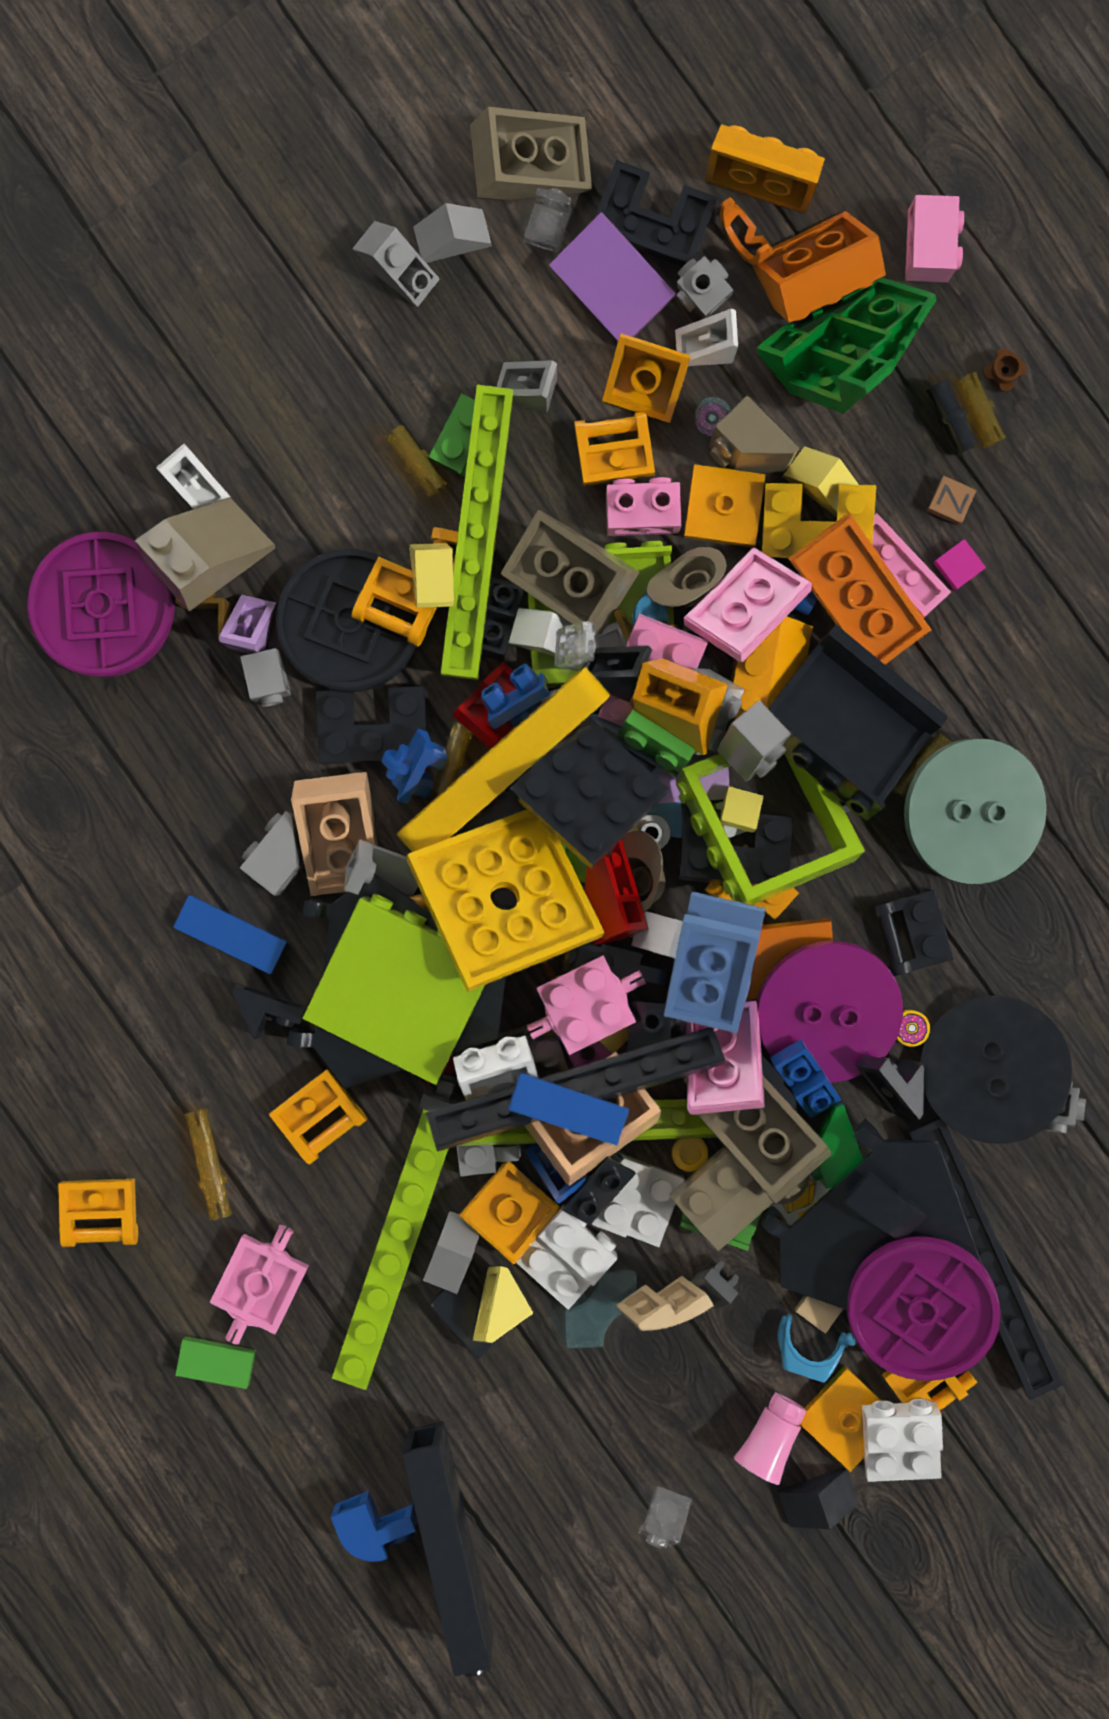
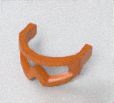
M729 197L721 203V224L736 252L752 265L760 264L774 253V249L764 236H754L757 229L747 214L735 204V201ZM737 215L748 227L744 239L745 243L762 245L756 251V255L751 254L741 244L731 227V222Z

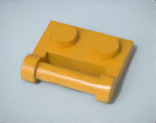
M646 411L635 412L633 417L585 423V420L574 421L583 486L609 483L618 479H636L655 475ZM632 431H636L638 437L637 439L590 446L588 438Z
M378 557L353 607L351 616L361 622L367 620L408 638L407 641L409 643L420 646L437 607L417 608L412 571ZM374 598L417 615L414 623H408L371 607Z
M329 1068L269 1114L299 1155L309 1165L319 1158L318 1153L355 1125L359 1127L367 1121L365 1113L352 1100ZM340 1105L346 1114L312 1141H306L302 1134Z
M135 1179L62 1181L58 1184L60 1243L62 1247H75L76 1243L123 1241L124 1245L137 1244L138 1225L136 1223ZM121 1218L122 1227L76 1228L75 1220Z

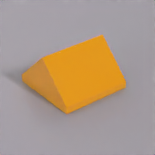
M621 333L602 401L634 412L646 411L647 416L670 423L691 356Z

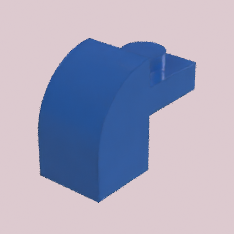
M370 1491L336 1503L331 1515V1520L343 1547L354 1557L369 1562L386 1560L390 1547L389 1542L392 1541L393 1544H399L408 1540L416 1532L418 1523L414 1504L379 1517Z

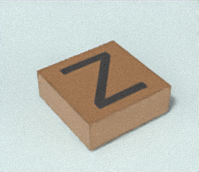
M943 476L940 479L927 512L960 525L977 490Z

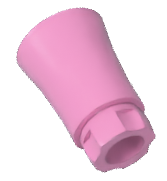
M775 1392L769 1406L764 1408L748 1439L734 1456L735 1461L760 1478L780 1485L786 1461L801 1429L800 1423L806 1414V1409L792 1399Z

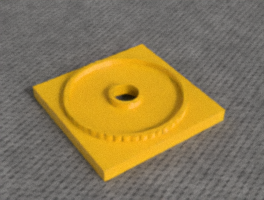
M527 809L407 854L406 860L467 992L599 939L605 933L560 840ZM498 888H507L515 894L517 904L510 910L499 909L492 903L491 893Z

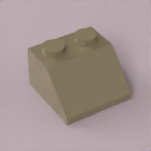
M748 395L715 426L708 446L711 449L710 454L721 467L725 468L728 466L731 470L746 472L784 473L799 450V447Z
M725 1146L669 1194L676 1205L718 1251L773 1203Z

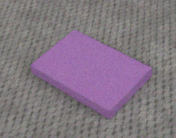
M602 212L549 265L617 341L621 333L635 337L676 296V293Z

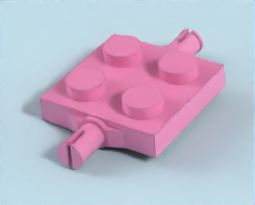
M604 955L537 987L545 1005L546 1016L531 1024H527L528 1031L543 1026L531 1032V1037L535 1039L553 1029L561 1037L570 1055L636 1023L628 1006L626 993L646 984L644 978L630 984L631 981L642 977L640 970L619 979L611 971Z
M279 1225L271 1244L262 1243L244 1234L214 1292L210 1303L227 1311L234 1319L225 1339L230 1342L238 1329L232 1341L233 1344L240 1343L247 1325L260 1327L276 1334L309 1267L308 1264L291 1257L284 1250L293 1234V1230L288 1228L281 1240L287 1226Z

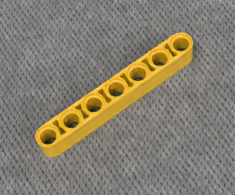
M586 667L582 668L411 819L396 835L412 852L449 839L603 704L610 694Z

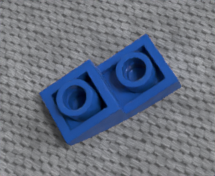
M802 1039L770 1057L774 1067L788 1084L794 1097L810 1118L842 1100Z

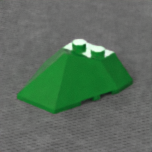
M881 277L875 280L869 287L857 289L843 296L840 299L841 304L823 312L822 308L810 312L812 319L796 327L792 323L781 327L756 348L757 353L790 394L844 414L892 373L936 302V294Z

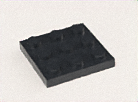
M588 716L510 788L509 794L592 869L667 794L669 788Z

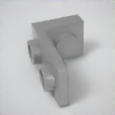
M360 839L345 869L344 890L357 895L363 883L369 884L374 873L408 896L415 894L418 884L408 865L406 856Z

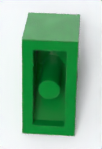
M840 1102L827 1109L816 1133L828 1146L832 1155L811 1172V1175L815 1182L820 1180L826 1189L832 1188L863 1160L845 1107Z

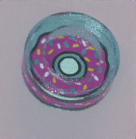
M708 397L702 400L697 406L694 416L695 425L698 430L705 435L712 436L715 426L731 412L729 405L718 397Z

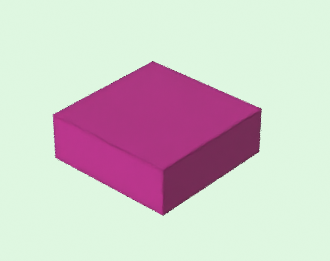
M965 539L933 562L954 591L986 568Z

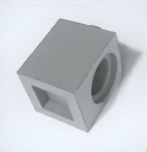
M275 648L240 656L249 697L255 703L261 702L262 707H268L283 703L282 697L291 695L283 656L279 650Z

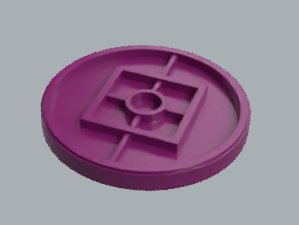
M91 532L67 539L44 557L30 583L27 610L30 626L35 638L53 660L76 673L90 677L107 678L134 671L157 654L171 630L174 619L175 600L172 592L145 564L134 540L115 533Z
M844 941L814 942L790 952L768 973L757 998L760 1037L770 1056L772 1057L802 1039L831 1083L849 1080L861 1075L860 1071L856 1068V1064L863 1055L878 1058L885 1057L898 1037L903 1018L901 992L895 977L887 966L867 949Z
M908 1237L881 1246L860 1264L849 1287L848 1320L858 1345L877 1365L888 1372L904 1378L933 1381L947 1379L967 1371L987 1354L999 1330L1000 1304L996 1287L988 1271L968 1251L942 1239Z

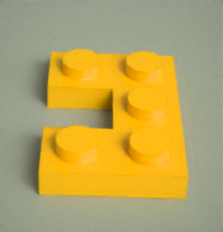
M766 483L762 552L769 557H791L835 523L801 521L803 484ZM839 485L837 520L850 513L873 545L876 485Z

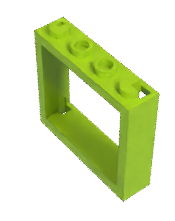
M720 754L682 768L676 779V786L680 792L678 798L683 804H687L692 814L691 823L693 829L698 836H703L708 847L707 856L709 862L714 869H719L724 879V892L726 895H730L732 901L749 905L756 904L853 863L865 852L838 797L834 793L822 788L817 779L806 770L793 764L790 757L786 754L785 756L834 852L755 886L751 885L699 780L731 765Z

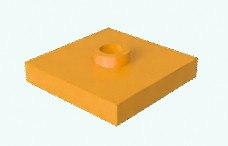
M694 464L683 538L755 547L766 474Z
M503 1162L497 1169V1172L491 1176L458 1216L514 1265L561 1207L511 1162Z
M844 1365L804 1408L806 1409V1414L800 1425L851 1472L864 1458L862 1405H872V1403L881 1401V1399Z

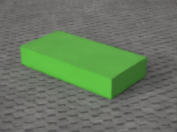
M185 1336L182 1339L175 1376L247 1389L250 1384L256 1350Z

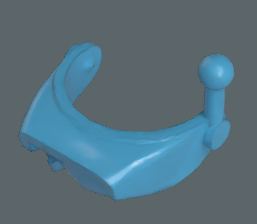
M783 1315L777 1333L782 1368L825 1383L835 1370L844 1348H847L848 1345L854 1346L857 1344L853 1333L847 1334L842 1332L834 1352L825 1360L820 1362L809 1361L802 1357L792 1345L790 1338L792 1315Z

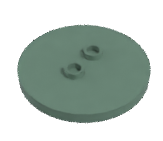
M980 738L959 740L934 752L915 773L908 788L904 806L907 836L919 859L940 876L966 884L993 882L1018 869L1035 850L1045 826L1046 795L1036 769L1018 750L995 740Z

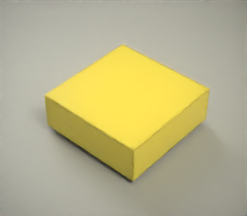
M729 786L726 789L722 805L721 824L754 833L757 829L763 796Z

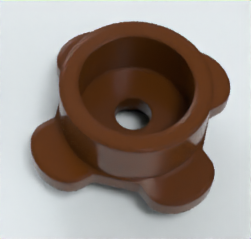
M1000 349L997 351L996 359L992 364H987L984 367L983 375L986 379H992L997 383L1000 391L1009 392L1014 388L1015 380L1018 377L1024 376L1027 367L1018 355L1010 352L1008 349ZM1002 368H1007L1008 373H1003Z

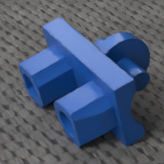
M523 664L510 674V680L516 689L507 695L498 682L483 689L482 700L488 710V722L494 730L509 720L516 727L543 703L541 700L550 695L546 685L548 680L542 672L537 675L527 664Z
M417 729L409 746L401 744L398 750H387L382 757V763L388 768L386 777L391 779L392 784L399 791L397 800L407 804L411 796L428 798L434 781L431 774L424 773L426 767L441 770L448 760L445 747L431 742L428 732Z

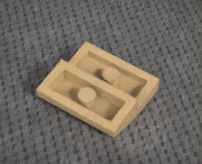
M683 1276L658 1293L644 1285L616 1304L619 1312L641 1331L678 1325L714 1306L707 1293Z

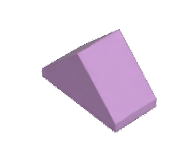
M241 595L219 635V642L230 650L247 654L266 651L276 603Z

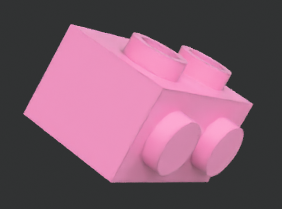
M915 195L908 209L905 281L948 283L955 271L961 268L963 248L958 247V234H961L963 230L964 211H959L958 196Z
M659 477L650 479L649 483L635 484L633 479H618L613 481L612 485H607V536L679 534L681 528L680 482L671 483L670 478Z

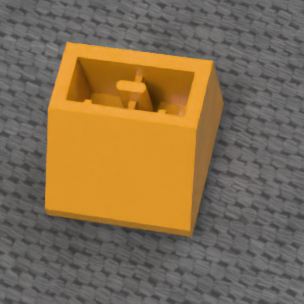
M664 658L645 662L642 665L633 696L635 711L696 749L695 752L705 755L728 684Z

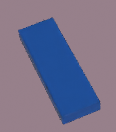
M193 895L188 896L173 927L269 974L274 973L289 942Z
M521 1072L519 1073L508 1106V1110L616 1146L618 1145L629 1112L628 1108Z

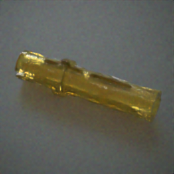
M204 1108L197 1111L200 1125H197L194 1111L185 1113L184 1117L187 1121L201 1181L197 1182L199 1190L203 1189L209 1214L208 1218L209 1221L219 1219L217 1203L220 1206L222 1218L232 1215V1211L230 1210L224 1183L227 1182L226 1174L222 1175L207 1113L208 1109Z

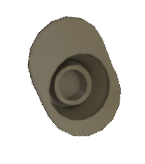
M698 547L687 551L650 579L647 585L648 597L654 603L661 606L695 607L724 576L727 567L725 556L719 550L711 547Z
M634 830L627 833L622 838L645 913L661 897L665 889L666 880L662 870L663 857L660 846L652 836L644 831Z

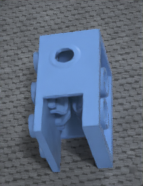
M696 892L691 893L688 911L682 923L664 1016L738 1033L743 1007L751 982V972L766 908Z

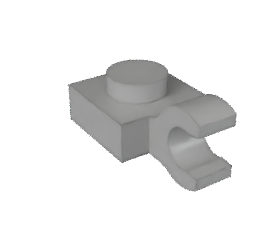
M520 1144L457 1146L460 1176L497 1172L496 1161H517L521 1157Z

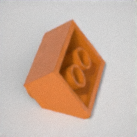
M847 211L772 247L774 253L760 264L752 265L774 310L788 323L802 320L810 312L825 305L834 304L843 296L857 289L867 288L875 280L886 275L879 236Z

